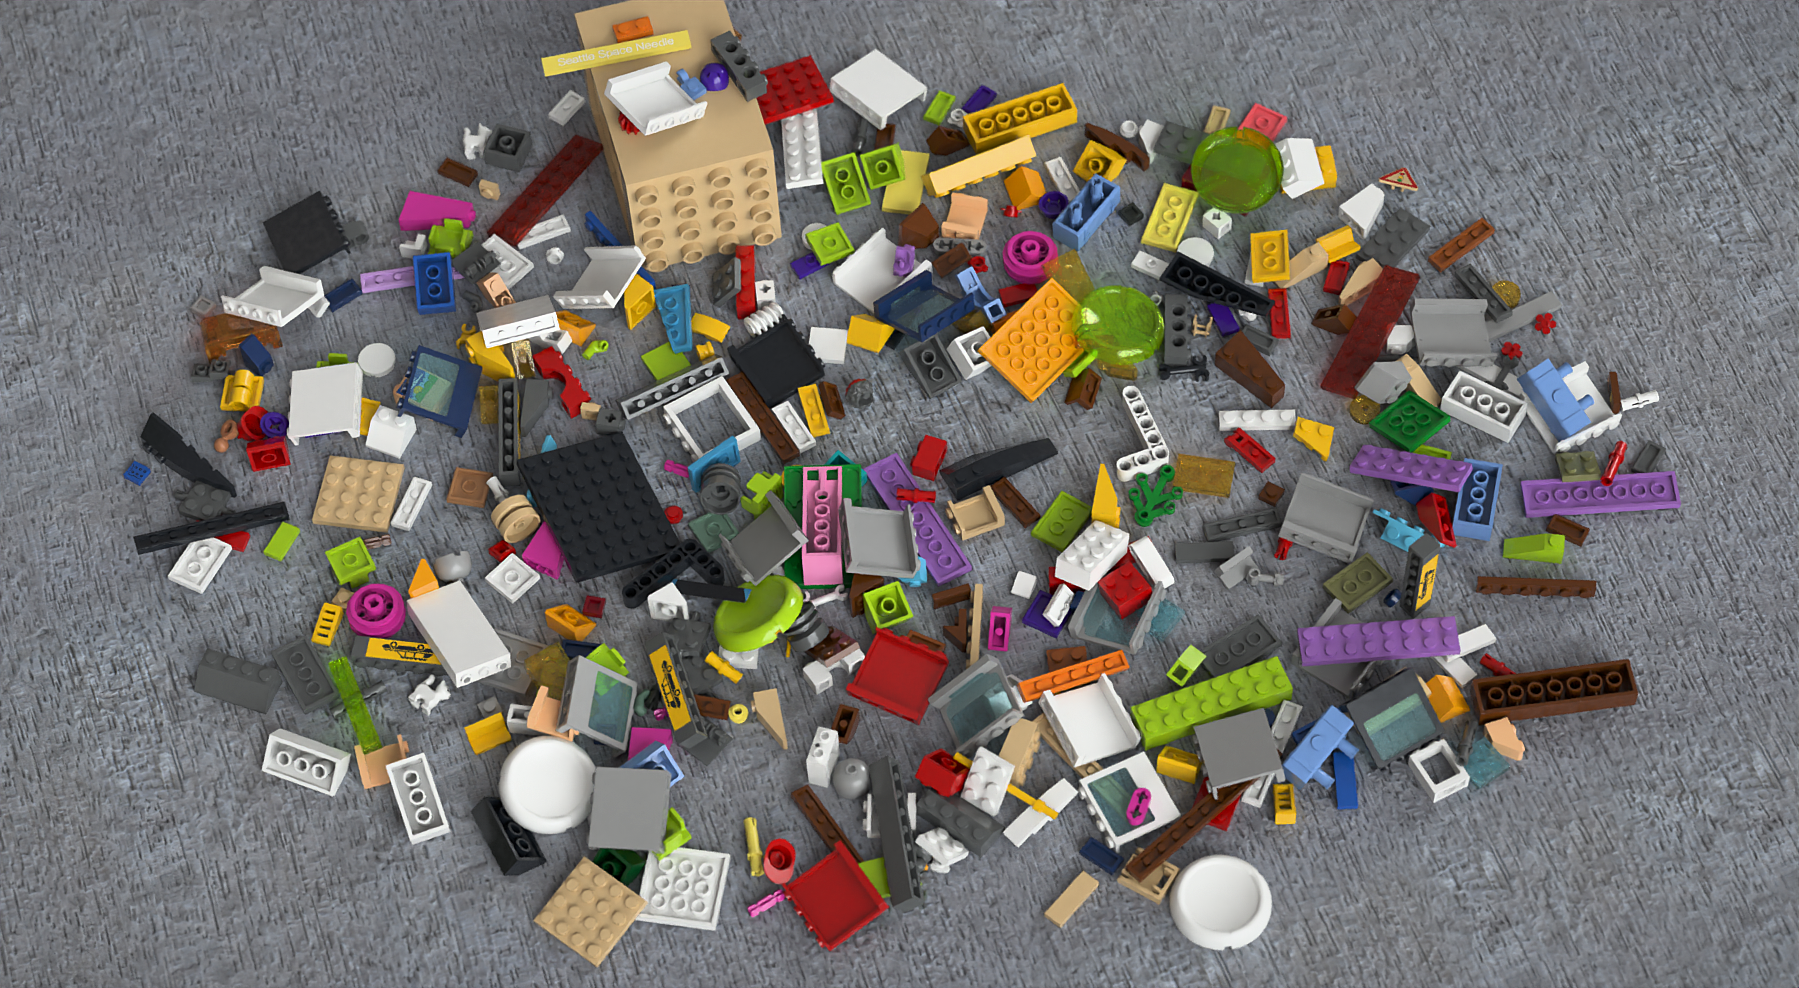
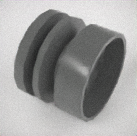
M724 463L710 465L704 470L701 476L700 502L708 512L716 515H725L738 507L741 489V476L738 470Z
M811 601L803 602L797 619L783 633L785 636H789L788 641L795 652H803L814 647L828 635L830 630L824 620L818 617L819 612Z

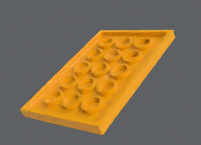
M1051 278L978 349V352L1032 404L1106 329Z

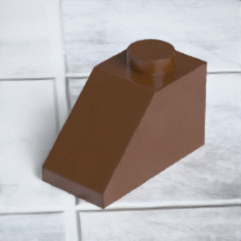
M938 126L926 139L929 150L935 155L942 156L950 155L970 145L962 131Z
M1345 304L1318 309L1311 324L1333 334L1341 335L1351 333L1355 328L1358 318Z
M839 705L831 730L838 731L839 743L848 744L853 739L860 721L858 708Z

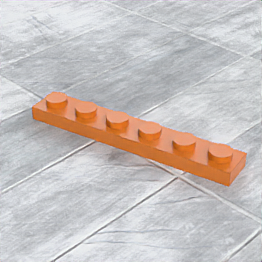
M1119 650L1019 682L1016 686L1023 702L1026 703L1041 698L1044 691L1051 690L1052 694L1098 680L1101 674L1104 673L1106 676L1126 671L1130 666L1123 650Z

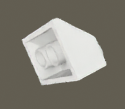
M1286 138L1271 146L1282 188L1292 199L1324 184L1312 139Z

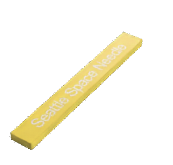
M688 30L545 57L541 58L546 77L690 49L691 42Z

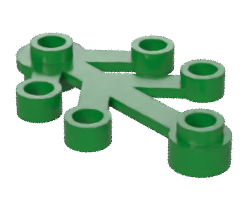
M1170 465L1161 467L1160 479L1153 492L1150 490L1148 476L1145 473H1139L1136 476V483L1141 487L1147 500L1145 508L1139 499V489L1131 488L1129 490L1128 497L1133 501L1137 510L1134 519L1141 527L1149 526L1156 517L1173 514L1176 506L1170 500H1179L1183 497V489L1178 486L1174 487L1172 492L1160 495L1166 483L1171 482L1175 477V470ZM1166 502L1163 508L1153 510L1155 505Z

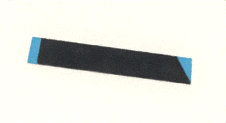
M677 579L672 580L682 595L746 603L751 589Z

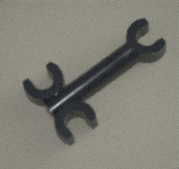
M1203 355V361L1199 362L1196 360V356H1193L1192 366L1170 368L1166 364L1159 365V371H1165L1166 373H1160V379L1166 380L1170 375L1195 373L1196 382H1199L1200 375H1204L1206 381H1209V371L1206 370L1207 357Z

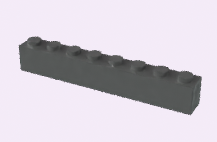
M887 755L869 765V777L872 782V795L875 800V812L878 817V830L881 835V848L884 853V866L888 877L887 884L891 894L890 902L893 908L906 913L924 904L900 762Z

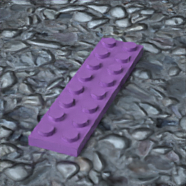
M897 453L863 469L867 472L868 481L887 510L904 511L907 504H910L911 513L914 514L913 528L916 529L917 555L926 560V569L938 587L972 571L971 564L929 502L914 503L913 501L896 500L897 488L913 490L919 488L921 490Z
M1675 471L1615 475L1610 486H1604L1601 483L1602 480L1562 483L1561 478L1521 481L1520 487L1525 517L1680 508L1681 501Z
M1455 616L1297 628L1302 667L1458 655L1461 651Z

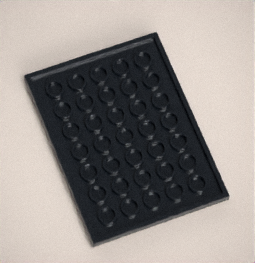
M623 432L517 460V466L576 583L659 560L680 544Z

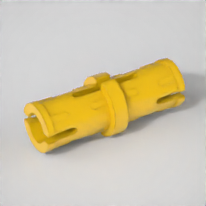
M713 651L704 660L718 670L720 675L723 674L735 684L743 676V673L730 665L728 660H723Z

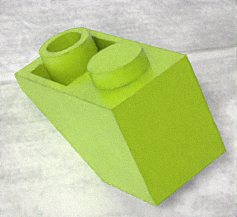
M1190 644L1166 676L1183 688L1207 656Z

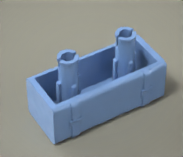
M1094 174L1053 222V238L1078 252L1120 203V187L1100 175Z
M1548 358L1517 378V381L1550 428L1551 433L1560 442L1591 423L1584 410L1593 405L1594 400L1589 394H1586L1577 401L1563 381L1564 377L1573 372L1571 365L1565 362L1562 366L1555 369Z
M1330 705L1316 720L1314 726L1293 752L1291 751L1284 760L1282 767L1285 779L1299 790L1304 787L1310 778H1314L1325 789H1328L1335 779L1321 769V764L1334 748L1340 749L1350 759L1360 750L1345 739L1346 733L1354 725V722L1336 707Z

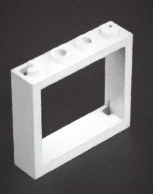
M723 376L663 406V417L666 424L672 426L674 436L681 439L682 447L686 452H690L693 463L708 452L703 454L676 414L718 392L746 430V432L735 437L739 451L761 440L759 427Z

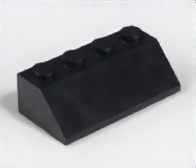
M483 797L472 809L471 813L504 876H519L547 861L532 832L519 825L510 817L500 797Z

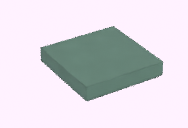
M708 512L688 523L689 529L699 544L709 553L722 547V540L719 537L720 533L729 541L739 534L727 514L716 515Z

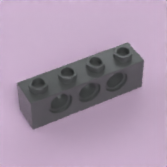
M728 31L710 39L713 54L720 64L727 69L729 77L747 102L767 93L766 85L768 81L764 74L761 75L756 62L751 61L747 49L741 47V42L737 36L734 37L732 32Z
M1165 294L1164 364L1169 367L1187 366V360H1191V349H1187V344H1191V333H1187V329H1191V317H1187V313H1191V302H1187V295Z

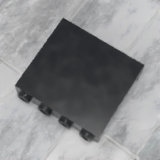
M320 190L263 222L284 271L301 274L344 249L348 254H351L348 247L351 244L348 238L343 236L344 228L336 220L338 218L336 211L330 207L332 202L329 196H324Z
M782 314L783 321L740 348L736 349L734 345L727 348L733 363L740 372L744 373L769 409L796 394L798 388L808 386L825 376L824 362L820 357L816 358L813 347L805 343L806 339L802 332H797L791 318L787 319L784 314Z

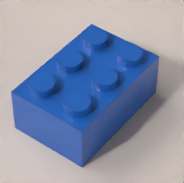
M450 252L413 256L419 315L456 312L453 265Z

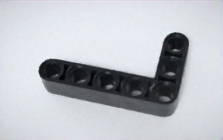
M686 539L623 587L624 605L630 609L638 607L648 599L650 594L666 586L690 566L708 584L723 585L725 582L724 569L695 539Z

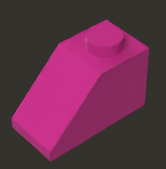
M992 607L988 650L1008 651L1012 608Z

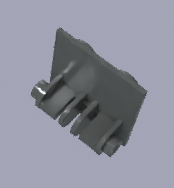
M478 241L452 260L453 267L472 285L501 265V263L495 258L496 254L493 250L487 251Z
M701 716L708 737L690 749L679 746L708 766L733 738L707 718Z

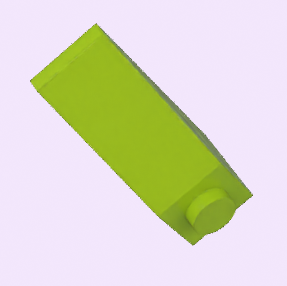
M1544 533L1504 539L1503 558L1561 564L1564 554L1565 535Z

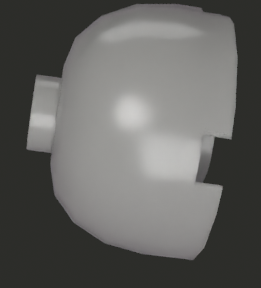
M461 551L459 556L451 553L437 558L435 562H432L436 576L444 582L454 583L461 581L463 583V578L467 577L472 569L470 553L468 551Z
M855 758L845 759L838 763L832 777L833 786L838 795L852 800L857 799L861 795H866L872 786L868 765Z

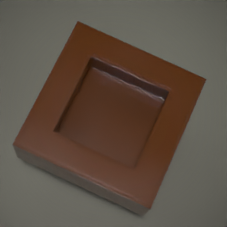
M1268 481L1259 494L1258 499L1276 507L1284 495L1285 489Z

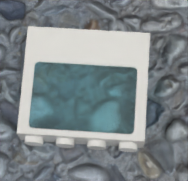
M1145 752L1079 780L1078 793L1080 798L1086 800L1089 814L1095 816L1098 830L1104 832L1106 836L1107 846L1113 848L1116 853H1119L1121 844L1168 823L1173 825L1181 818L1179 811ZM1146 788L1151 793V803L1145 819L1140 825H1131L1126 819V812L1132 795L1136 789ZM1144 795L1139 797L1140 804L1142 803V800L1145 799ZM1136 809L1135 813L1132 814L1133 818H1136V816H1138V809Z

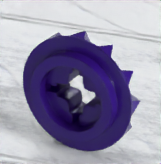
M269 412L261 418L259 427L262 429V434H266L268 439L276 436L281 437L287 435L289 421L280 413ZM273 424V425H279V426H278V428H277V430H276L275 428H273V429L271 428V429H270L271 425Z

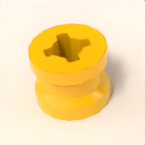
M707 341L704 345H695L699 361L715 355L710 341Z

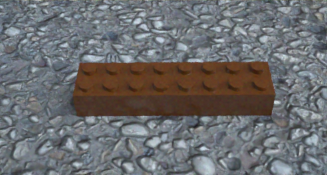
M1629 659L1473 679L1470 688L1478 726L1506 717L1511 722L1631 706L1636 704L1638 690Z

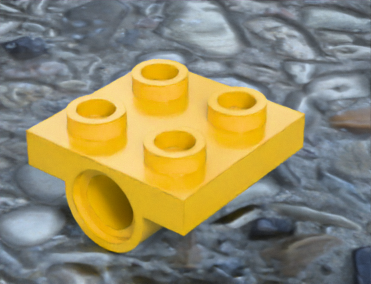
M237 370L235 375H228L225 379L220 404L221 410L246 412L253 406H260L264 378L254 376L248 370Z

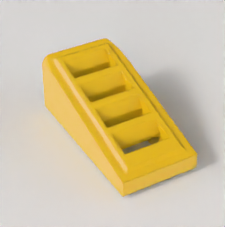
M329 603L323 604L311 639L312 642L330 647L344 615L342 607ZM320 633H321V634H325V635H328V637H327V638H326V637H322V636H319V634H320Z
M1273 784L1275 823L1295 824L1296 807L1293 784Z

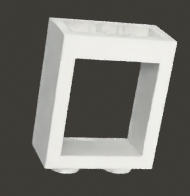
M818 726L806 760L809 783L828 788L840 755L838 731Z
M1444 739L1433 741L1426 748L1415 750L1409 756L1408 766L1433 803L1468 786L1470 778L1464 767L1456 764V756ZM1442 752L1457 775L1435 785L1420 762Z

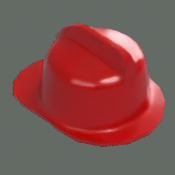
M253 406L247 410L237 423V431L239 433L237 438H243L249 442L261 440L266 434H262V429L259 427L260 420L269 412L261 406Z
M780 838L772 840L768 844L763 856L765 875L776 884L787 883L792 877L796 853L790 842Z

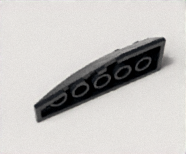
M1179 251L1159 278L1160 281L1191 297L1264 317L1267 316L1275 304V301Z
M154 412L150 414L140 436L143 443L141 446L148 454L152 453L160 464L164 463L170 469L194 483L197 480L214 488L230 492L233 498L237 496L234 485L217 469L213 471V467L204 457L200 459L196 449L191 444L187 447L182 441L183 437Z
M1045 438L974 454L939 470V473L958 501L982 490L983 487L996 483L1003 477H1010L1057 455L1058 451L1051 440Z

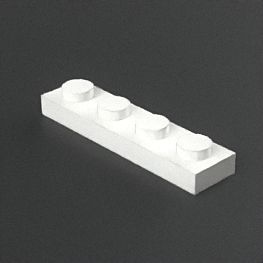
M1295 409L1219 411V431H1234L1238 427L1242 430H1294L1296 423Z

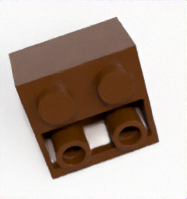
M854 573L849 594L852 618L865 613L863 594L883 587L884 579L882 576Z

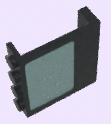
M1405 668L1339 705L1342 713H1349L1375 764L1370 766L1372 770L1379 769L1383 771L1391 766L1390 763L1394 760L1398 762L1405 759L1408 752L1422 749L1424 743L1438 740L1440 734L1445 732L1413 668Z

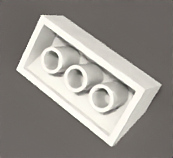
M278 729L269 735L262 771L334 796L347 773L351 754L292 732Z

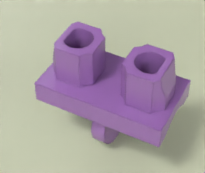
M905 244L903 247L897 246L893 275L907 277L913 272L914 246Z

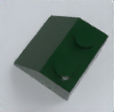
M599 848L592 861L626 887L638 877L646 863L633 850Z

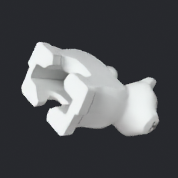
M480 123L478 135L476 136L470 135V130L464 128L463 146L467 159H475L474 152L477 151L480 153V158H485L483 151L492 134V130L482 126Z
M432 674L429 675L428 679L417 685L414 692L408 697L411 705L417 709L422 702V712L428 716L439 701L449 699L451 696L450 689L444 680L436 687L435 691L429 687L435 680V676Z

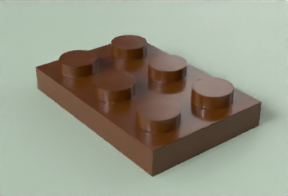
M833 625L828 626L830 629L829 633L820 643L803 651L826 668L860 648L856 640Z

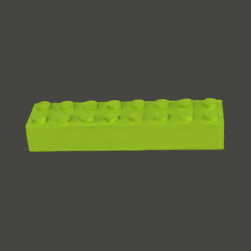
M1275 656L1132 706L1130 708V716L1133 725L1139 730L1140 741L1144 750L1147 751L1195 734V726L1261 708H1270L1283 703V700H1292L1293 687L1278 657Z

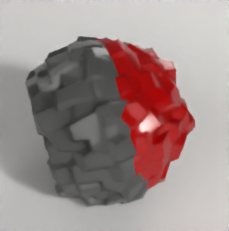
M866 379L853 380L846 388L845 397L848 403L858 409L869 407L873 402L872 383Z

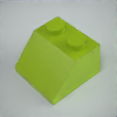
M899 143L860 155L871 190L905 180L904 159Z
M899 581L863 594L865 617L872 634H876V627L889 629L905 623L914 617Z

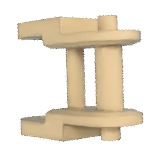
M1195 314L1192 327L1193 336L1202 334L1207 338L1211 331L1213 317H1210L1207 326L1199 325L1197 314ZM1197 327L1206 328V331L1197 330Z

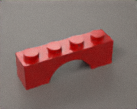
M754 245L736 246V258L741 260V291L736 294V308L738 319H744L746 317L750 318V315L753 313L756 314Z
M550 346L533 355L534 366L543 379H557L566 385L560 395L562 407L572 419L581 414L582 402L589 403L591 397L586 390L583 391L581 388L580 380L577 377H573L570 366L564 364L561 353L559 351L556 352Z

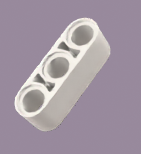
M1147 536L1129 545L1132 556L1152 587H1156L1158 581L1163 582L1164 589L1174 584L1171 572Z

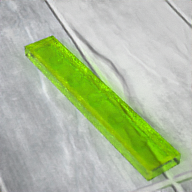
M344 656L329 662V668L364 755L383 748L347 657Z

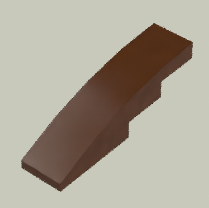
M1090 123L1085 124V136L1089 140L1114 150L1127 159L1125 164L1132 161L1143 172L1149 168L1150 157L1137 146L1104 128Z

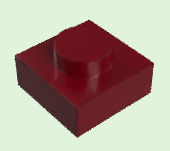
M587 595L582 610L583 616L602 619L606 598Z

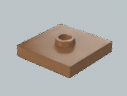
M456 467L447 495V503L484 508L490 490L486 482L494 477L493 473Z

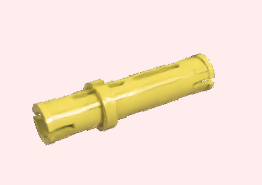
M749 817L743 821L748 846L747 859L750 861L751 875L758 877L764 874L762 865L763 852L760 850L756 819L753 818L752 822V817Z

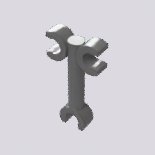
M1505 356L1503 359L1504 366L1494 383L1492 384L1490 381H1485V383L1500 390H1508L1507 384L1503 381L1510 369L1515 368L1519 364L1516 356L1512 360Z

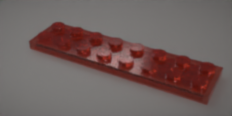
M575 134L487 231L488 236L491 237L495 234L507 244L516 247L604 150L602 143Z
M1388 265L1384 266L1320 385L1322 390L1356 399L1359 392L1354 387L1373 362H1376L1420 280L1419 274Z

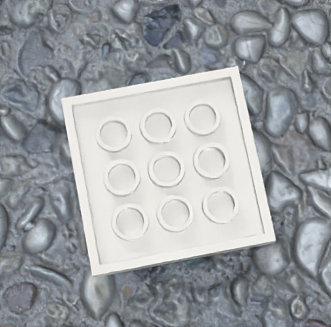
M679 847L659 861L649 851L639 894L640 897L647 901V905L635 920L716 931L730 863V854Z

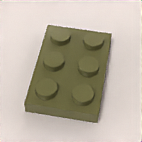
M1367 552L1323 583V589L1333 599L1340 600L1342 602L1341 607L1349 614L1393 582V578Z

